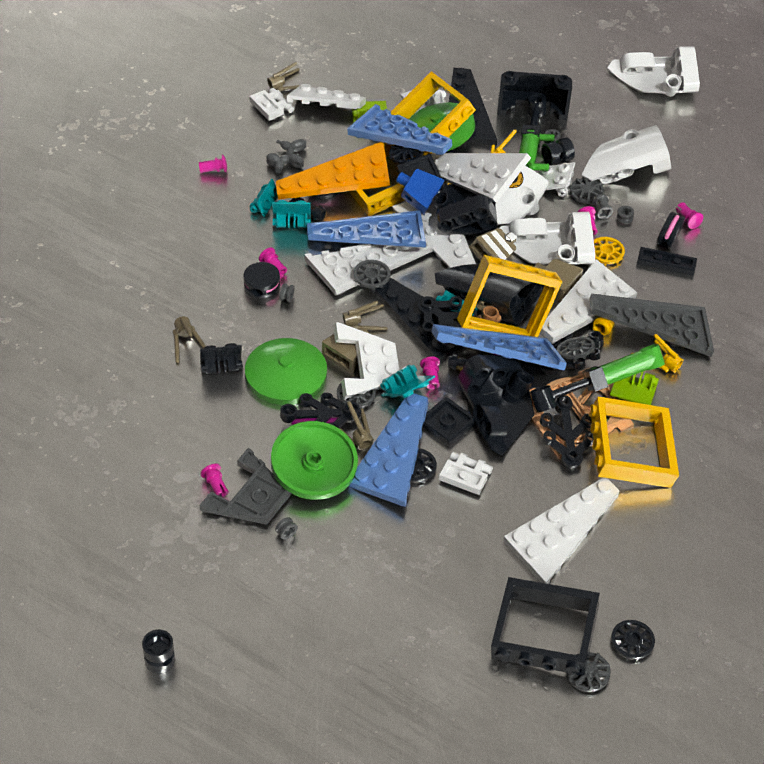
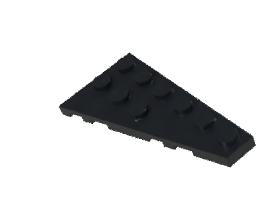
M454 67L451 87L466 97L476 109L473 113L475 130L465 143L497 146L498 140L471 69ZM451 95L449 96V102L460 103Z
M391 277L383 285V288L378 287L375 290L369 288L430 357L433 356L440 359L464 347L452 343L440 346L433 334L426 335L423 333L424 315L418 309V302L423 298L420 294ZM440 309L443 312H449L446 309ZM432 314V322L439 325L438 318Z

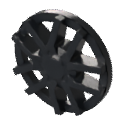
M391 145L389 157L393 162L403 164L422 157L424 151Z
M421 448L418 449L419 457L417 456L410 483L412 481H422L425 483L429 478L432 479L435 474L437 462L429 451ZM422 454L428 456L425 458H421Z
M625 620L614 627L611 634V643L613 650L626 657V660L636 659L638 661L651 654L655 645V636L646 624L637 620ZM629 625H636V628L632 630ZM624 626L627 632H624L621 627ZM640 628L645 630L642 634L638 632ZM616 632H618L620 636L615 637ZM649 634L651 640L644 637ZM630 649L635 650V654H630Z

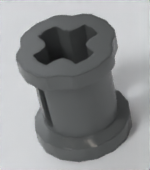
M599 194L592 200L593 206L597 209V216L600 219L609 218L613 213V208L608 204L609 199L605 194Z

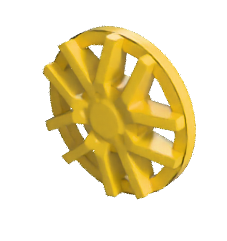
M611 237L594 239V244L597 243V245H594L595 260L597 259L600 263L607 265L618 264L623 259L625 248L620 241Z

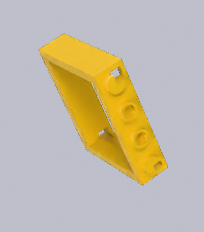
M431 71L391 111V114L401 115L409 119L441 87L460 103L430 133H439L449 138L476 109L466 97ZM424 151L423 153L424 156L432 154V152Z
M383 142L385 156L387 157L389 156L391 145ZM398 183L370 197L363 190L349 191V193L367 216H372L404 201L401 194L405 187Z
M483 255L457 320L462 328L538 337L563 281L556 272ZM490 272L545 285L526 329L472 316Z
M598 396L594 404L590 405L589 413L592 420L591 433H593L594 437L592 448L595 450L596 455L594 465H597L598 477L671 488L679 477L669 408ZM606 415L654 423L660 467L611 460Z

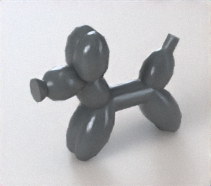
M298 139L292 143L277 140L276 143L280 144L287 151V154L279 157L275 153H270L266 156L267 164L275 167L276 173H281L284 164L287 163L296 168H303V158L294 154V152L304 150L306 148V140Z

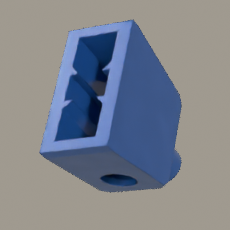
M416 169L411 177L401 172L396 180L397 183L405 187L401 197L416 210H420L423 215L427 212L434 196L438 194L445 181L440 177Z

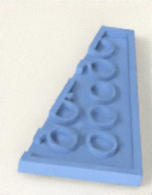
M377 104L347 128L348 135L355 136L356 138H365L374 142H384L388 145L413 148L422 152H432L436 155H444L452 147V139L439 133H430L428 128H420L417 126V123L401 115H392L388 109L383 111Z
M420 210L307 224L308 240L426 248Z
M433 324L431 332L436 340L441 343H452L501 355L504 358H514L564 371L567 363L547 338Z
M414 393L403 400L357 467L355 477L349 487L406 507V498L410 490V480L414 472L419 449L418 444L422 435V426L425 422L429 404L427 397Z

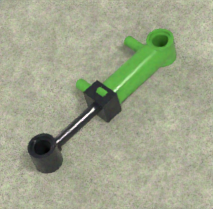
M533 93L528 98L529 115L532 116L530 125L522 126L519 153H527L531 157L525 165L533 171H548L549 164L535 163L537 150L540 148L541 141L552 142L555 140V135L541 134V126H537L538 118L546 114V96L542 93Z
M653 344L599 367L594 366L582 371L584 379L553 391L550 385L536 388L530 393L536 411L543 412L556 407L555 400L558 397L587 387L588 391L596 392L609 387L608 385L646 370L665 365L659 344Z

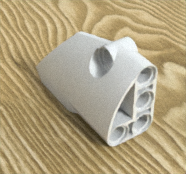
M694 46L677 47L672 56L654 57V54L650 52L627 53L619 60H612L607 67L624 84L643 93H664L671 97L676 95V93H698L700 87Z
M657 125L639 131L631 129L626 131L623 136L601 144L589 159L582 177L590 181L599 179L602 184H609L627 178L634 173L635 169L647 165H652L655 174L672 169L669 152Z
M571 212L568 214L566 221L546 222L543 218L516 219L511 221L510 225L500 227L505 234L512 232L516 236V242L514 243L516 250L513 253L530 264L539 262L543 265H548L553 259H558L571 265L595 263V248L589 212Z

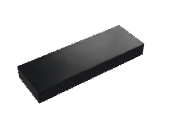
M640 247L637 260L638 265L694 276L697 258L645 247Z

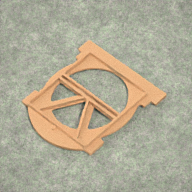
M579 371L576 376L557 379L547 385H550L553 391L582 380L584 376L582 371ZM614 383L609 384L607 388L599 390L606 398L620 400L610 396ZM587 387L578 399L573 392L565 395L572 400V409L580 420L584 414H589L591 409L590 406L583 405L594 392L588 391ZM530 393L534 416L531 420L543 436L546 431L551 430L540 424V418L544 412L536 411ZM609 416L610 418L607 422L608 434L615 428L623 431L634 427L632 420ZM586 433L581 434L574 443H582ZM556 435L555 440L566 447L565 441ZM551 447L557 458L561 459V454Z

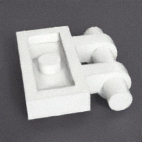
M271 88L269 93L263 90L250 96V102L269 121L284 115V110H287L289 113L294 111L292 103L287 102L283 94L275 88Z
M452 452L450 460H447L439 475V480L479 495L487 481L488 474L492 472L493 466L486 464V461L480 459L477 461L469 458L467 454Z

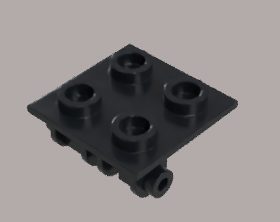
M229 343L224 345V347L210 345L200 349L202 373H216L215 362H217L218 373H221L220 362H223L224 372H227L226 361L229 372L239 371V369L243 368L241 360L242 345Z

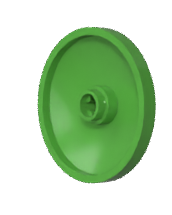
M445 102L427 106L414 113L409 120L417 123V126L420 128H428L429 132H431L458 103ZM473 114L449 137L452 139V147L448 151L461 146L472 136L475 130Z
M279 338L259 345L248 356L245 364V380L249 389L258 398L276 405L300 404V396L304 393H308L312 397L316 396L324 387L327 379V363L323 354L312 344L294 338Z
M305 421L288 427L277 437L271 451V469L278 483L288 492L311 500L330 498L344 491L353 481L358 465L357 451L348 435L331 424L319 421Z

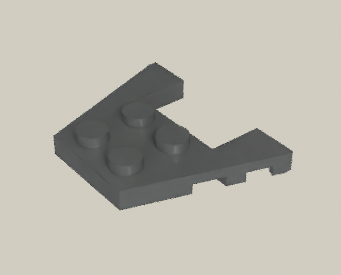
M247 448L237 460V466L252 473V476L231 501L210 492L199 505L200 511L267 525L290 497L291 493L278 483L274 474L266 467L265 463L258 459L250 448Z

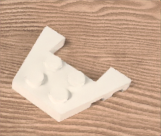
M339 322L334 324L335 343H351L356 345L361 378H344L341 381L343 398L347 399L356 394L361 395L373 389H381L383 379L399 371L395 343Z

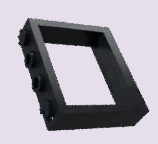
M508 577L491 644V659L518 663L525 667H539L547 671L567 672L570 675L572 673L585 675L599 608L600 593ZM518 599L588 612L580 655L502 642L511 600Z

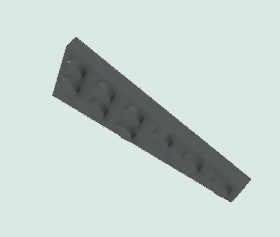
M591 293L589 298L591 314L652 336L657 334L663 340L712 357L714 348L705 307Z

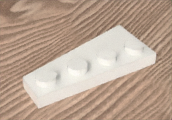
M301 84L287 95V102L293 103L294 100H302V104L319 102L320 106H330L334 103L336 107L361 109L366 104V97H361L360 94H346L341 90L330 91L325 87L314 88L309 84Z

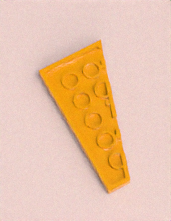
M383 142L376 143L277 180L278 200L390 186Z

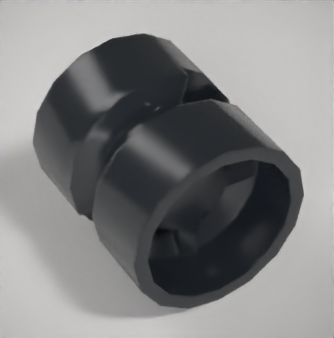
M566 137L556 140V142L552 141L543 144L541 154L545 164L552 166L560 164V162L573 160L575 149L572 141Z
M161 629L148 632L142 641L145 665L153 673H165L175 663L173 638L170 633Z

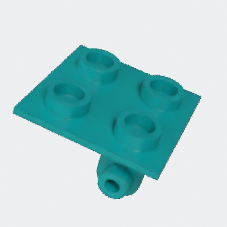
M285 200L272 202L273 226H276V228H286V219H288V228H290V219H294V228H296V219L297 228H307V224L311 223V203L302 200L296 202H287Z
M407 365L383 379L381 388L386 392L382 393L381 396H390L391 398L402 396V398L409 397L414 394L413 391L415 389L429 385V381L435 378V375L417 376L415 365Z

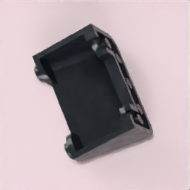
M514 71L502 73L498 92L497 115L506 116V112L509 109L515 111V105L529 106V96L533 93H542L546 96V108H550V114L556 112L559 120H568L572 93V79L567 75Z

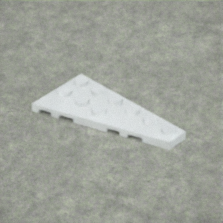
M527 153L431 154L442 179L474 194L485 195L495 203L500 200L531 159Z
M407 201L392 206L395 213L418 211ZM432 202L425 215L421 214L425 238L432 244L436 256L448 268L476 264L464 234H453L438 229L437 208Z
M426 238V248L363 244L341 248L337 252L329 253V250L321 251L319 255L304 254V260L335 295H338L360 285L354 279V268L360 262L378 260L385 263L391 271L433 252V246Z
M596 259L595 263L590 266L546 318L540 334L553 344L600 317L591 314L589 301L591 293L635 299L637 292Z
M603 477L504 536L503 542L541 583L549 584L553 575L560 570L561 565L584 540L588 531L595 526L600 516L607 511L618 497L619 490L608 478Z

